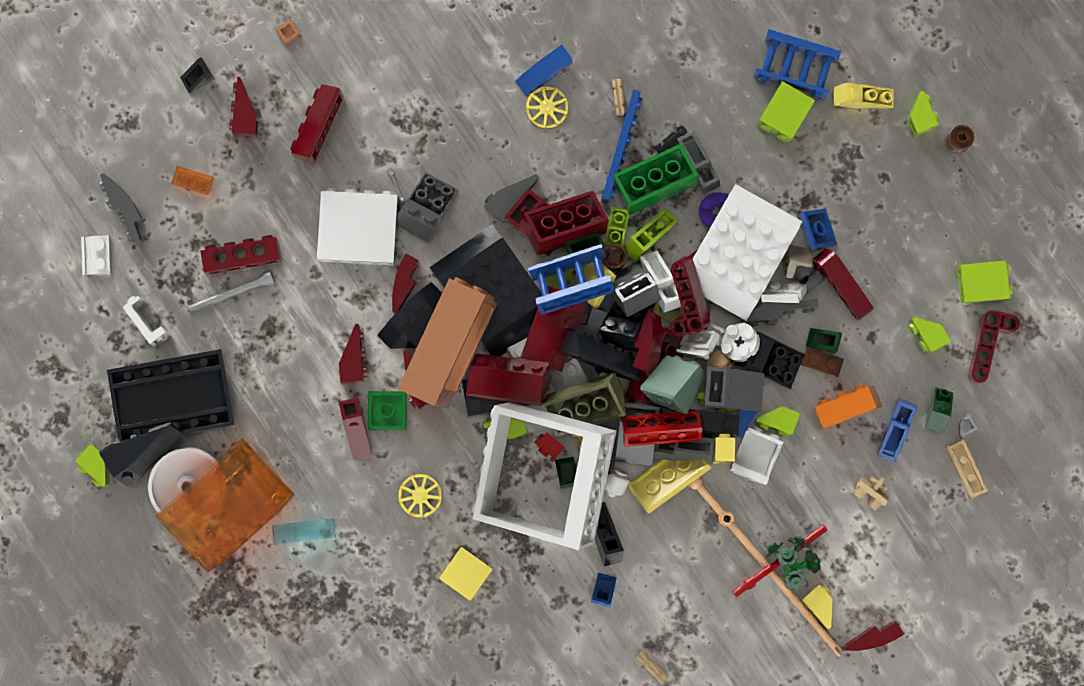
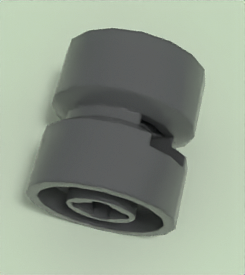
M813 263L812 268L798 265L793 278L796 281H800L801 284H806V293L808 294L826 277L820 270H815V264Z

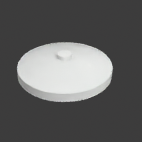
M193 447L177 448L164 454L154 464L148 479L149 498L155 510L165 519L182 525L197 524L210 518L220 508L226 494V477L219 462L208 452Z

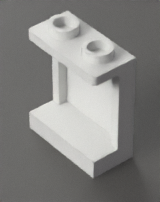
M132 296L126 300V305L123 306V309L149 344L157 348L172 337L168 330L161 326L155 331L149 326L139 312V309L147 304L143 298Z
M748 427L735 455V462L732 463L729 471L765 486L784 442L780 441L781 437L770 433L768 436L763 434V430L758 427Z

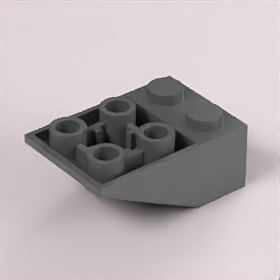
M425 172L401 208L396 225L430 242L453 202L458 189Z
M636 263L614 273L616 275L613 282L615 292L610 294L627 317L661 300L655 281L648 272Z
M708 366L705 376L703 407L761 412L764 373Z
M625 403V416L659 414L660 407ZM619 417L620 426L615 462L652 466L655 444L624 447L622 417ZM648 421L646 424L655 426L657 423L655 421ZM634 422L627 423V428H634L638 426V424Z

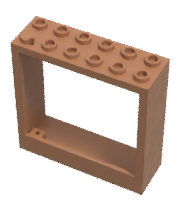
M457 277L454 280L449 278L398 390L433 406L449 409L498 304L494 301L495 298L485 290L477 286H471L464 280Z

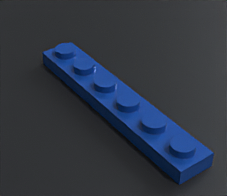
M633 89L601 199L603 202L609 203L610 198L614 199L617 188L613 187L615 183L613 174L622 171L619 169L620 162H625L627 152L624 151L626 144H630L632 134L629 131L631 126L635 127L638 116L634 114L636 108L640 109L642 104L641 91Z

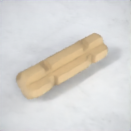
M622 79L612 80V87L614 89L615 106H617L616 115L624 116L627 111L626 106H624L625 97L624 90L622 89Z
M641 651L636 656V659L643 663V666L656 677L660 684H663L668 679V676L661 672L659 666L651 658L649 659L644 651Z

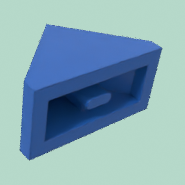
M598 573L591 602L610 607L617 577Z

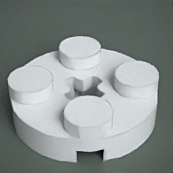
M738 323L729 325L722 338L721 350L731 360L745 362L747 358L751 355L754 356L758 351L760 345L759 335L748 324ZM740 339H742L744 343L740 344V346L738 347L737 343Z

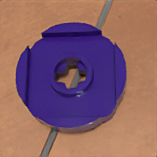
M714 192L707 195L701 201L699 218L703 225L708 228L712 226L717 217V214H713L715 207L722 208L729 196L727 193Z

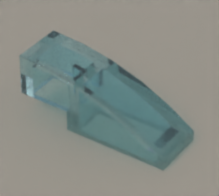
M334 518L272 526L274 545L336 537Z

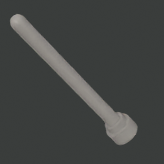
M271 270L265 271L258 279L189 305L187 311L190 313L261 285L269 287L276 284Z

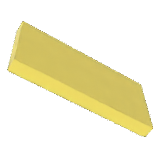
M705 459L690 461L660 460L629 482L627 487L649 514L710 470L711 467Z

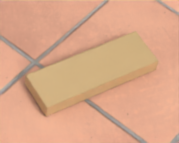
M962 439L946 446L969 499L989 492L965 440Z

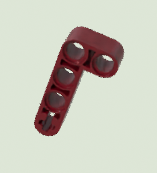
M824 249L812 258L815 269L822 272L857 321L874 310L864 292L834 251Z
M684 256L671 266V273L683 314L670 324V330L675 336L699 333L710 324V316L694 261L690 257Z
M990 310L982 315L968 371V379L972 384L978 385L988 379L998 333L1010 334L1019 329L1020 320L1017 316L996 310ZM988 315H992L995 318L994 324L988 323ZM1006 320L1013 322V329L1006 327ZM984 333L989 334L991 337L990 343L984 342ZM979 352L986 354L987 359L985 362L979 359ZM978 371L979 375H982V377L979 379H977V376L974 375V373Z

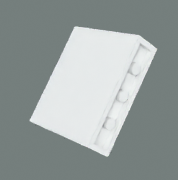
M327 188L326 191H321L317 260L319 262L395 266L394 254L398 195H394L392 191H383V194H375V191L372 190L356 193V190L353 189L337 192V189Z

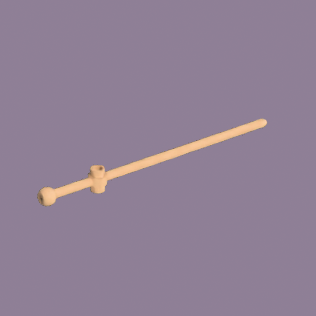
M699 477L688 486L691 489H696L718 514L719 523L722 526H728L762 568L766 567L769 564L767 560L734 523L733 514L729 511H724L702 485V478ZM725 515H728L729 517L728 522H724L723 517ZM775 570L768 575L834 653L840 657L835 647L842 654L843 650L795 593L785 587V582Z

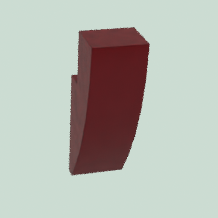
M405 253L399 265L394 281L392 294V312L394 314L403 307L417 284L411 277L420 262Z
M649 310L634 344V347L638 348L639 351L633 363V367L648 374H651L658 366L662 347L661 316Z
M896 621L890 622L880 630L875 625H872L841 648L843 651L868 650L888 644L905 633Z

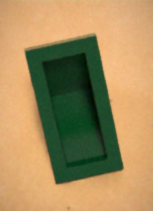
M599 232L564 243L568 254L601 244L603 249L606 248Z
M810 328L806 347L835 354L838 352L842 333Z
M574 456L555 460L560 489L573 487L577 470Z

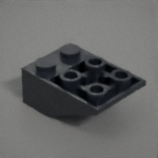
M615 301L599 329L604 344L608 342L620 348L639 351L638 348L634 347L647 311L653 312L655 303L627 317Z
M756 331L760 338L758 351L754 356L751 355L747 358L745 362H735L734 366L744 371L764 373L765 380L791 389L805 354Z

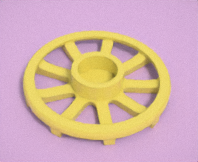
M542 86L534 90L528 97L526 112L531 122L536 126L553 128L565 120L568 114V101L558 88ZM545 90L554 91L550 99H547ZM542 91L544 100H540L535 94ZM557 93L563 98L559 101L553 102V99ZM531 99L536 100L539 106H529ZM565 103V111L555 108V106ZM531 109L540 110L533 118L530 114ZM553 112H558L564 115L558 121ZM541 114L544 115L543 125L535 121ZM549 115L552 117L555 124L546 125L547 117Z
M412 475L400 487V505L411 516L427 517L433 514L441 504V488L437 481L428 475ZM415 478H424L421 487H418ZM427 479L434 483L428 489L424 488ZM412 480L415 490H411L405 487V485ZM437 487L439 496L428 494V492ZM403 489L410 492L412 496L402 498ZM429 498L438 499L435 507L428 502ZM413 500L414 502L407 509L403 502ZM423 503L431 509L430 512L423 514ZM416 504H419L420 514L411 512Z

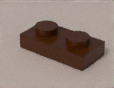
M807 347L801 366L838 378L844 359Z

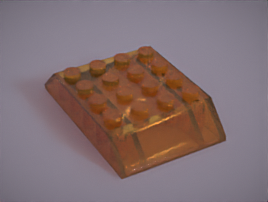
M241 438L156 514L155 517L196 561L209 572L226 561L277 515L293 497L294 493L252 447Z

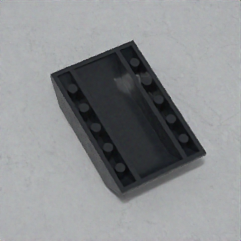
M490 225L429 267L443 288H445L449 278L454 280L457 277L466 281L471 286H477L485 290L495 298L494 301L498 304L481 339V343L490 355L503 356L507 353V348L528 337L538 309L535 298L541 297L542 294L507 242L493 225Z
M222 349L107 370L117 436L121 442L130 439L131 435L137 434L139 436L148 433L149 429L169 422L183 431L184 434L182 436L220 430L235 425Z

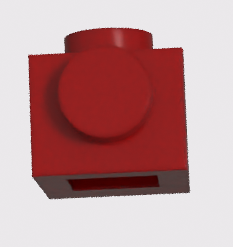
M547 432L545 435L540 434L534 441L540 447L538 451L545 457L551 456L550 461L552 463L565 448Z

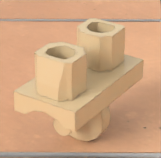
M861 476L853 492L860 499L866 493L870 494L872 498L868 505L875 511L882 504L885 506L889 499V496L883 493L888 489L882 484L885 480L883 477L877 480L872 476L868 481Z

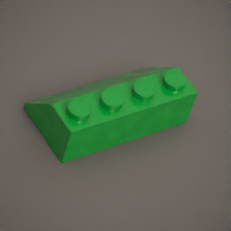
M682 144L613 174L620 198L629 215L697 185L699 177Z

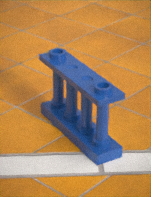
M768 29L765 41L769 44L762 70L756 68L754 76L762 82H768L769 80L781 84L783 81L795 89L811 93L815 98H826L829 94V90L824 89L831 63H837L841 51ZM779 45L786 47L788 50L780 75L769 72L776 48ZM800 51L806 57L799 80L797 81L787 77L794 54ZM815 56L823 58L822 60L824 61L817 86L806 83L809 69Z
M602 244L528 268L533 281L538 280L542 296L535 299L542 315L615 292L610 275L605 276L602 268L601 259L606 258ZM593 262L597 279L586 282L582 266ZM575 268L579 285L568 288L564 271ZM556 274L560 291L549 294L545 277Z

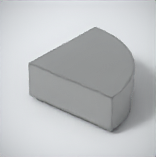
M967 413L959 423L961 439L979 430L970 413Z

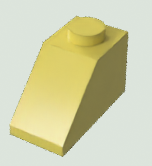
M719 434V437H716L714 440L712 464H732L735 462V438H731L730 434Z
M817 584L800 600L825 629H829L832 622L833 599L830 597L832 593L825 585Z

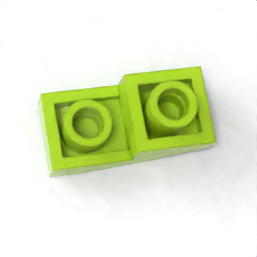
M611 207L604 244H618L623 247L629 219L627 210Z

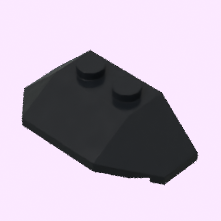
M430 282L418 291L386 323L377 336L390 349L417 348L442 292Z

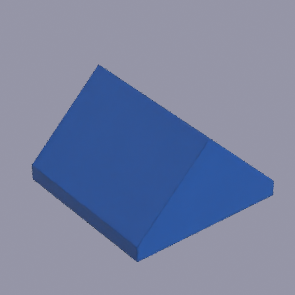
M826 209L805 211L799 214L797 218L802 221L800 227L810 253L837 245Z

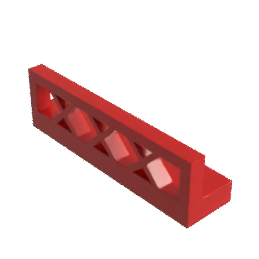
M699 410L688 411L687 414L671 412L622 417L624 447L700 441L702 439V424ZM695 417L696 422L693 423L685 421L686 418ZM668 419L677 421L675 424L666 423ZM648 421H655L657 424L649 426L646 423ZM634 422L638 424L634 428H627V423Z

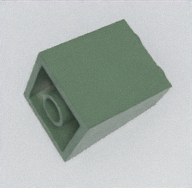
M666 355L640 389L654 404L687 414L706 373L701 368V365L695 361H690L689 363L679 356H674L673 358Z

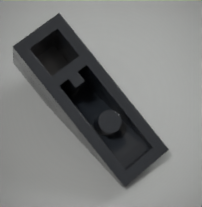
M602 502L595 541L604 567L622 562L624 549L606 503Z

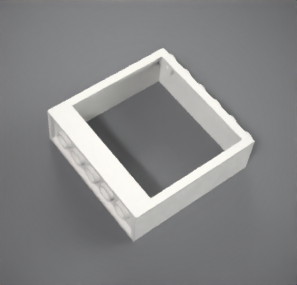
M512 402L494 405L490 415L492 419L491 425L487 431L488 441L483 451L484 462L480 468V483L476 488V503L472 508L474 513L473 519L576 550L594 545L616 430ZM511 417L583 437L564 532L493 511Z

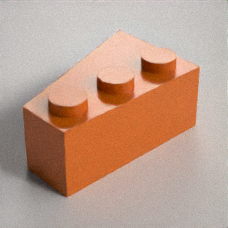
M863 384L855 387V392L850 394L847 391L837 394V399L832 401L829 398L819 401V406H816L815 410L822 428L833 426L883 407L875 386L866 387Z

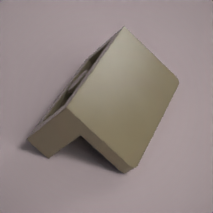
M789 245L782 259L785 277L792 279L797 265L810 268L813 265L809 249Z

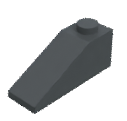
M535 174L497 191L494 195L491 193L485 200V209L503 223L505 215L528 188L530 190L538 182L539 176Z

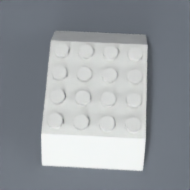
M735 184L692 259L704 298L747 321L802 221Z

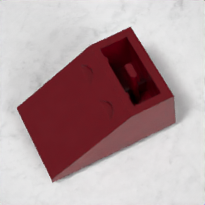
M528 188L505 215L504 221L529 241L523 213L548 204ZM553 251L544 254H546L549 257Z

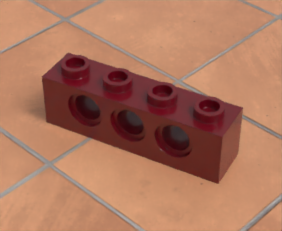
M273 235L262 236L261 240L254 241V238L242 240L243 243L239 244L227 242L222 247H216V245L206 246L205 250H200L204 273L212 275L282 262L278 239L273 237ZM264 247L265 250L262 255L258 256L255 254L256 248ZM239 250H245L246 252L245 257L242 259L236 257ZM221 253L227 255L224 262H218V256Z

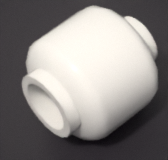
M615 467L611 470L612 474L607 476L604 493L610 497L623 495L630 482L627 476L628 473Z

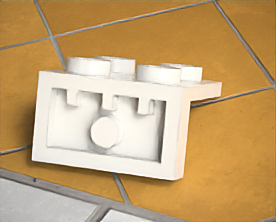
M572 359L565 364L562 372L557 370L551 372V383L555 391L599 376L593 366Z

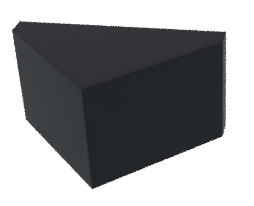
M202 57L198 58L180 77L189 93L215 80Z

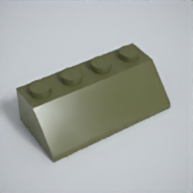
M615 372L546 394L541 403L543 411L594 425L626 415L623 389ZM553 429L556 437L569 434L568 432Z

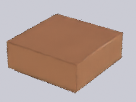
M291 19L275 28L285 46L301 37L300 32Z

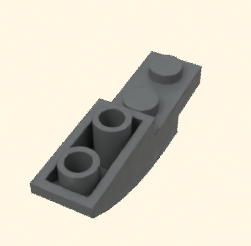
M104 173L100 174L102 180L99 181L102 191L107 193L106 203L108 208L116 213L122 212L119 216L122 223L126 224L128 228L126 235L129 242L132 241L136 246L142 244L143 240L137 225L144 223L135 203L116 182Z
M818 299L804 300L799 303L766 302L755 308L747 321L742 319L741 323L748 324L751 327L758 326L760 322H765L766 325L777 324V321L781 319V313H784V315H794L795 311L813 313L814 309L819 307Z

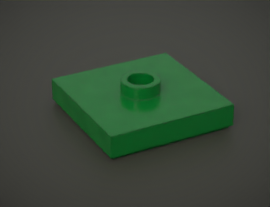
M368 391V430H407V393L403 391Z

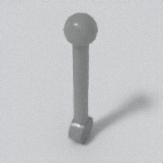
M389 168L387 170V175L390 176L392 179V182L400 198L399 203L401 205H404L407 200L406 198H403V195L394 177V170L392 168Z

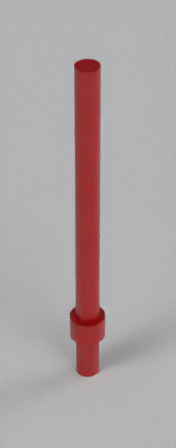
M821 525L805 537V543H812L828 531L826 526ZM800 546L798 552L805 547ZM775 559L752 577L749 576L743 580V584L732 591L733 595L737 598L746 590L754 588L757 582L780 566L779 560Z

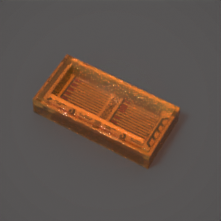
M177 166L171 184L209 196L214 177Z

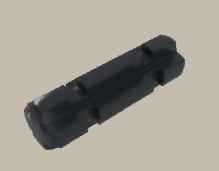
M683 125L675 129L676 132L673 131L662 140L663 143H658L654 147L658 154L666 151L667 148L670 149L677 143V138L688 133Z

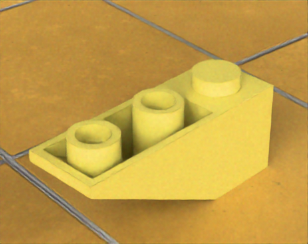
M844 83L834 87V106L848 108H894V89Z

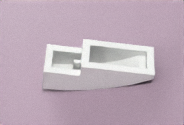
M658 251L640 256L643 269L649 273L657 284L661 297L658 303L663 312L681 307L673 276Z

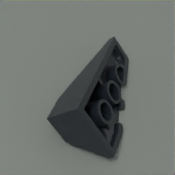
M660 406V412H659V413L678 412V411H675V410H672V409H669V408ZM699 410L703 438L715 439L719 437V434H730L731 438L736 440L739 415ZM695 417L686 418L685 421L693 423L696 422ZM673 419L666 421L668 424H675L677 422Z
M169 422L149 429L148 433L139 436L137 434L131 435L128 440L122 442L120 440L114 441L99 451V454L113 478L128 487L140 479L184 433Z

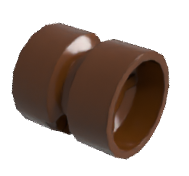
M966 125L954 127L946 136V148L954 154L964 153L974 142V132Z
M618 244L607 246L604 249L606 258L602 259L601 262L611 272H618L626 264L627 253Z

